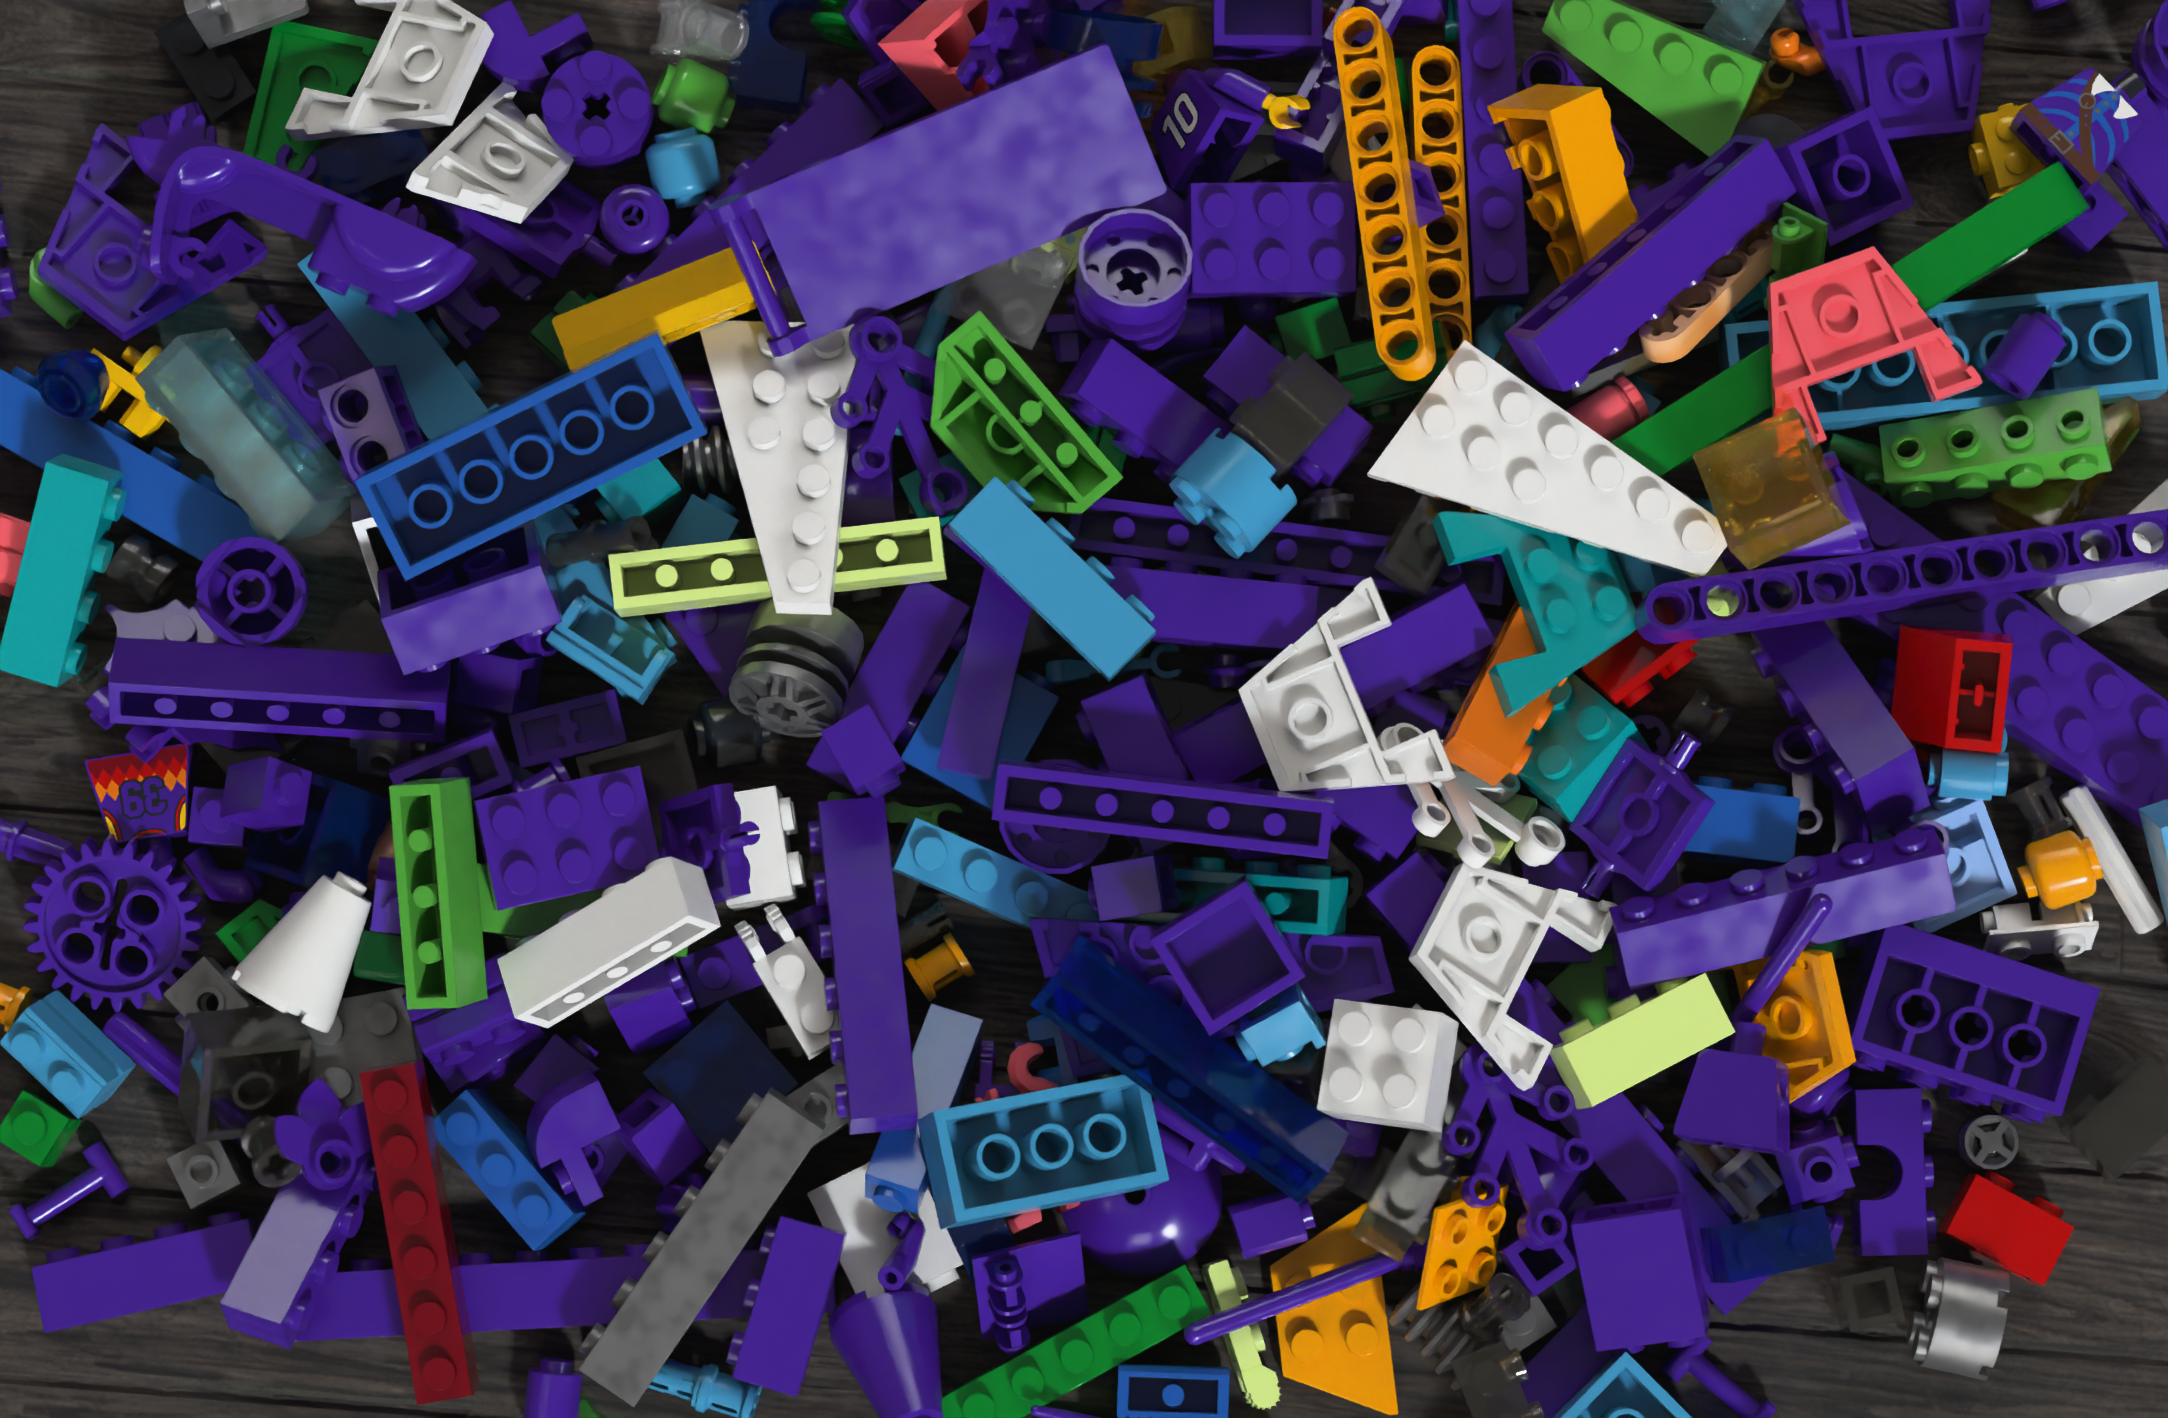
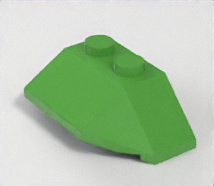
M980 310L937 346L930 428L982 489L995 476L1004 485L1013 479L1036 501L1029 508L1031 511L1082 514L1123 479V476Z

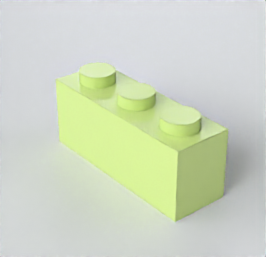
M1706 973L1654 984L1658 993L1641 1002L1637 995L1634 994L1607 1007L1610 1018L1592 1026L1588 1018L1559 1032L1563 1042L1552 1047L1549 1054L1566 1088L1573 1094L1577 1110L1593 1107L1735 1033Z

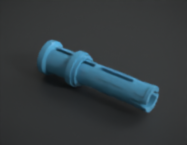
M667 1358L648 1386L650 1389L691 1401V1407H694L698 1412L704 1413L707 1409L736 1418H753L762 1391L761 1386L734 1379L732 1375L720 1372L719 1366L716 1364H704L702 1368L674 1361V1359Z

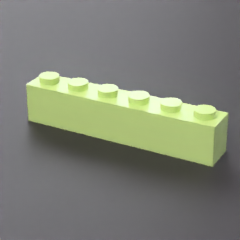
M939 516L842 527L840 530L834 593L947 580ZM756 538L608 555L614 610L620 617L758 602L772 598Z

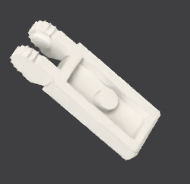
M774 902L764 908L765 917L772 930L777 932L784 943L782 947L766 955L759 943V937L751 925H748L743 920L734 927L755 962L752 964L754 970L810 1060L830 1048L829 1031L839 1030L837 1010L826 1011L824 995L825 977L801 937H795L788 922Z

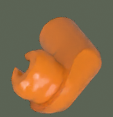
M1781 28L1771 35L1769 54L1777 66L1804 76H1812L1826 70L1816 47L1799 42V35L1793 29Z

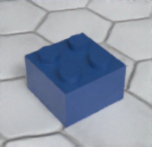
M1700 776L1699 781H1692L1696 787L1712 798L1715 804L1680 855V859L1768 869L1785 865L1794 858L1801 798L1786 796L1787 787L1755 783L1754 788H1746V791L1731 789L1732 780Z

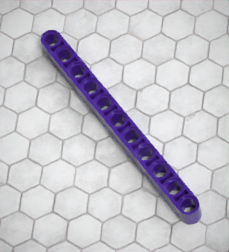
M2168 509L1667 582L1656 586L1638 605L1635 612V626L1638 633L1645 640L1653 644H1667L2168 569ZM2132 533H2139L2149 541L2151 553L2142 552L2135 546ZM2080 541H2087L2096 547L2099 561H2092L2082 554ZM2027 548L2036 549L2042 553L2046 560V569L2035 567L2029 561ZM1974 556L1984 557L1992 564L1994 577L1985 576L1976 569ZM1921 564H1929L1939 571L1941 585L1932 584L1923 577ZM1867 572L1881 574L1888 583V592L1875 590L1869 584ZM1819 579L1829 582L1834 588L1836 599L1826 600L1821 598L1814 588V580ZM1770 587L1776 590L1781 596L1782 608L1768 606L1762 600L1760 588ZM1717 595L1723 598L1729 607V615L1718 616L1714 614L1707 605V596ZM1664 603L1668 605L1675 613L1676 623L1664 624L1660 622L1653 613V604Z

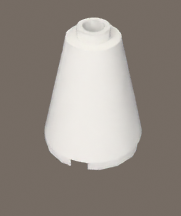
M340 871L337 872L334 879L323 875L235 968L231 979L236 980V984L280 1012L285 1014L287 1011L295 1016H299L301 1013L304 1015L301 1023L328 1033L334 1023L371 906V902L363 897L367 887Z

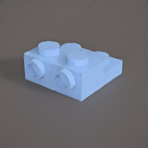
M1937 790L1929 796L1930 806L1908 819L1914 823L1922 820H1933L1942 824L1947 830L1950 846L1947 863L1957 911L1909 922L1910 927L1927 933H1932L2018 894L1983 800L1937 797ZM1884 831L1872 837L1873 842H1879L1895 837Z

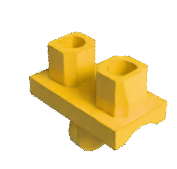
M154 345L144 354L133 346H128L121 358L134 367L131 374L95 348L84 360L91 369L85 376L77 394L104 413L121 389L131 395L135 400L119 420V423L142 440L146 441L165 420L174 425L183 413L172 402L147 386L153 380L166 389L175 377L162 367L167 352L160 346Z

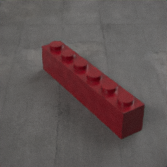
M423 1059L367 1068L360 1072L359 1076L417 1405L472 1396L480 1387L424 1062Z

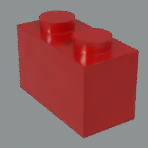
M1986 1170L1983 1177L1978 1174H1966L1936 1232L2031 1284L2044 1286L2075 1228L2061 1220L2065 1211L2037 1196L2034 1197L2032 1203L2012 1193L2016 1184L1990 1170Z

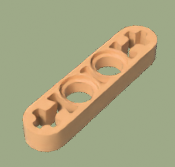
M1769 220L1758 224L1743 237L1744 242L1736 251L1720 257L1705 270V277L1698 284L1682 290L1666 304V311L1660 317L1639 327L1642 350L1648 360L1657 363H1667L1684 357L1773 269L1771 268L1774 239L1771 234L1772 228L1777 223ZM1737 273L1728 277H1719L1724 274ZM1694 303L1706 304L1697 308H1687Z

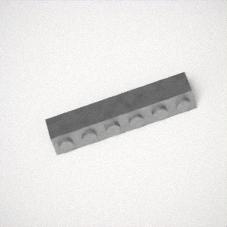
M772 1087L764 1098L753 1093L735 1120L744 1126L735 1141L730 1144L724 1139L721 1140L704 1165V1167L713 1172L701 1190L690 1185L673 1210V1213L679 1216L681 1220L670 1236L662 1231L658 1232L641 1257V1259L650 1264L642 1277L636 1282L628 1276L610 1302V1305L618 1310L607 1328L597 1322L578 1349L587 1356L578 1370L633 1407H635L826 1126L825 1123Z

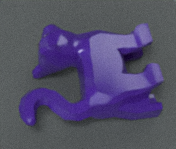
M430 197L442 223L460 235L461 239L454 245L471 254L478 261L464 282L447 297L433 304L443 326L468 353L487 337L485 330L503 319L494 306H483L479 302L478 293L495 280L501 283L510 293L513 292L520 299L528 303L546 288V282L538 273H525L519 266L514 254L462 223L468 208ZM384 207L378 208L376 210L381 211Z

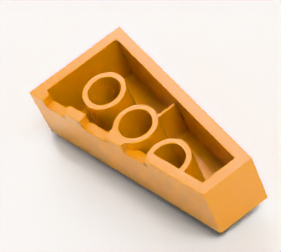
M1536 84L1490 104L1487 108L1494 124L1504 122L1513 146L1505 149V152L1513 170L1520 167L1523 168L1533 192V197L1526 201L1533 219L1537 220L1550 233L1553 242L1547 245L1546 250L1559 282L1562 284L1638 219V214L1630 199L1624 176V160L1617 149L1610 122L1611 110L1604 98L1602 87Z

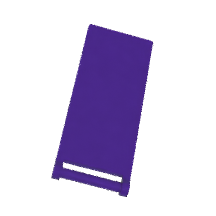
M1102 42L753 189L720 199L708 207V211L714 224H721L770 335L766 340L769 349L774 357H780L794 352L815 339L854 324L866 316H873L1089 226L1107 213L1132 208L1165 194L1167 189L1111 49L1107 43ZM756 208L806 322L805 324L795 327L789 326L741 215Z

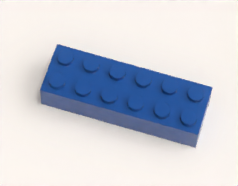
M656 329L359 474L354 482L404 580L407 581L707 434L708 428L659 329Z

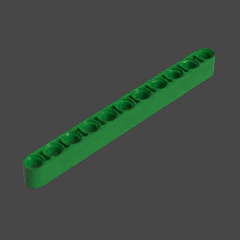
M2059 161L1890 267L1918 299L1917 304L1926 313L2085 212L2090 206ZM1769 343L1610 443L1661 479L1772 410Z

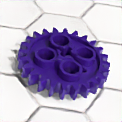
M109 834L103 843L102 849L99 850L92 837H88L81 845L82 856L75 848L70 845L67 846L61 853L63 864L55 859H51L44 867L49 878L38 876L31 887L40 896H31L25 903L24 908L37 914V916L28 918L23 925V930L37 933L39 936L32 940L27 950L28 952L45 953L46 957L37 967V970L39 972L53 968L56 970L58 975L52 984L54 989L61 987L66 982L73 985L71 1001L75 1002L85 991L91 994V1006L95 1010H97L105 997L111 999L115 1012H120L127 997H130L137 1009H141L147 1001V991L156 1000H162L164 998L163 994L167 991L165 982L172 986L183 976L180 969L189 970L194 966L197 959L189 951L199 950L204 942V938L190 931L200 929L206 920L205 916L190 913V911L199 904L202 898L199 894H184L183 890L189 884L192 877L189 874L174 878L171 872L177 863L175 857L167 860L162 865L156 861L159 846L154 844L143 855L138 853L137 837H132L124 849H119L114 834ZM119 879H125L128 886L117 918V926L122 929L112 942L110 967L105 968L102 966L101 960L112 928V920L107 917L117 904ZM87 881L98 884L103 889L105 899L94 901L88 898L83 893L81 883ZM147 895L152 897L157 902L159 912L147 914L141 911L136 905L135 896ZM82 933L92 940L94 950L88 952L77 949L71 941L70 934ZM136 946L146 954L148 963L142 965L131 962L124 953V947Z

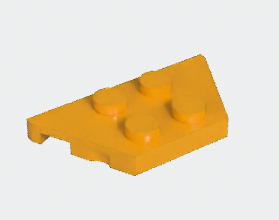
M1363 1203L1295 1250L1269 1265L1272 1293L1378 1253L1373 1203ZM1382 1275L1275 1315L1282 1376L1385 1414L1398 1415Z

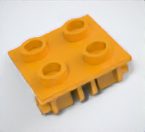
M1461 1176L1459 1183L1452 1186L1450 1203L1434 1208L1416 1309L1421 1311L1490 1285L1497 1265L1495 1255L1500 1229L1506 1218L1505 1203L1509 1185L1505 1183L1499 1185L1500 1195L1494 1204L1477 1209L1470 1207L1463 1200L1461 1188L1463 1182L1469 1176ZM1477 1181L1474 1187L1475 1193L1478 1198L1484 1200L1487 1191L1480 1188L1481 1182Z

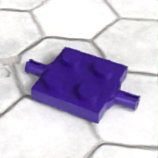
M564 179L521 224L469 208L462 220V223L553 279L558 276L570 260L579 257L581 254L606 268L607 271L613 267L620 255V251L593 236L596 227L600 223L599 213L602 203Z
M270 304L265 309L277 323V326H274L262 310L256 315V319L260 321L274 342L269 347L265 356L244 370L243 373L307 458L311 460L334 442H337L335 435L326 428L320 413L322 401L318 390L374 366L330 307L309 323L291 328L276 308V305ZM359 392L355 400V407L357 413L364 418L368 412V401L364 394ZM378 444L374 453L378 456L383 452L384 448Z
M1682 730L1666 757L1656 755L1638 740L1631 738L1626 740L1569 827L1572 832L1588 844L1593 856L1597 859L1583 883L1580 884V888L1586 890L1587 894L1600 899L1602 892L1615 873L1624 874L1643 890L1656 893L1715 804L1712 798L1691 782L1688 774L1684 771L1691 757L1702 744L1696 737Z
M732 783L711 785L658 803L662 827V849L658 851L659 858L671 856L701 867L714 904L751 893L749 885L750 864L744 854L743 847L756 844L759 841L760 834L748 835V833L758 831L759 827L752 821L740 824L741 810L738 802L735 800Z

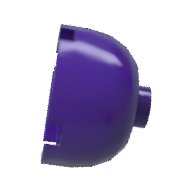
M245 536L223 542L206 556L196 575L195 587H198L197 599L199 605L197 607L200 617L214 634L232 644L261 646L278 641L297 626L307 607L309 586L302 565L288 548L268 538Z

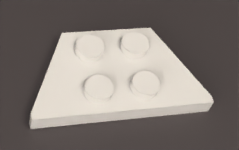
M502 82L412 172L406 188L412 192L521 224L563 180L574 159L558 147L548 133L547 127L536 114H530L527 118L512 101L517 91L513 86Z

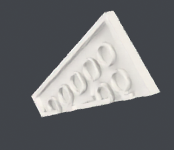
M726 320L699 331L776 613L832 615L851 428L839 427L831 417L830 408L832 403L845 393L857 361L849 347V333L854 324L815 339L794 352L780 357H774L769 349L766 340L770 335L764 321ZM788 322L790 327H795L806 323ZM843 402L845 413L852 417L853 407Z
M1466 340L1458 348L1367 473L1368 477L1383 482L1389 481L1415 489L1416 492L1441 497L1470 506L1474 510L1553 534L1555 532L1595 547L1614 550L1636 557L1638 560L1696 578L1707 575L1737 533L1727 524Z

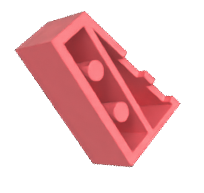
M927 0L878 43L937 111L989 90L983 76H980L975 81L971 91H965L957 77L958 66L965 59L969 51L968 43L984 31L989 0Z

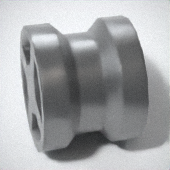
M1978 1115L1970 1118L1961 1126L1957 1134V1149L1960 1157L1968 1165L1976 1169H1999L2008 1165L2014 1159L2019 1147V1137L2015 1127L2007 1119L1998 1115ZM1978 1139H1979V1144H1980V1147H1981V1148H1980V1150L1977 1152V1150L1979 1149V1146H1978Z

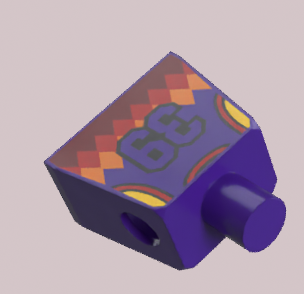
M182 743L162 747L157 755L146 764L132 752L85 760L86 770L108 835L114 834L118 847H125L132 837H137L141 854L145 855L155 844L159 846L156 858L158 863L162 865L167 860L174 858L171 839L188 837L193 788L198 787L199 754L196 746Z

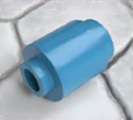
M1940 747L1939 753L1929 752L1927 785L1937 786V797L1991 801L1992 795L2005 796L2008 783L2009 754L2008 752L1991 753Z

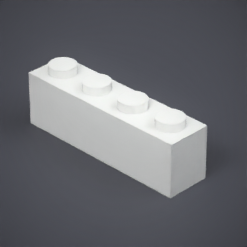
M671 856L657 859L646 866L645 872L626 883L616 884L607 888L602 893L600 899L583 909L573 910L560 917L558 924L539 935H532L522 939L517 943L516 949L497 959L514 1018L549 1028L721 927L703 869Z

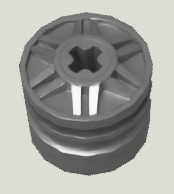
M772 598L761 602L754 612L745 638L746 649L738 659L737 671L733 675L728 688L730 700L740 713L757 716L761 727L773 732L799 738L822 736L821 731L841 719L843 713L842 705L847 700L849 694L848 683L856 673L864 648L863 633L851 618L834 607L832 615L776 613Z

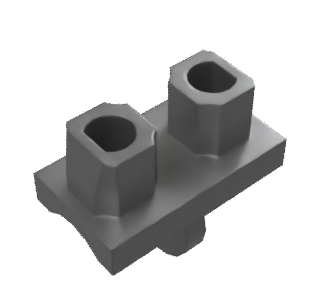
M1683 1139L1675 1143L1676 1146L1681 1147L1699 1167V1172L1727 1199L1741 1219H1744L1759 1203L1784 1183L1756 1151L1691 1143Z

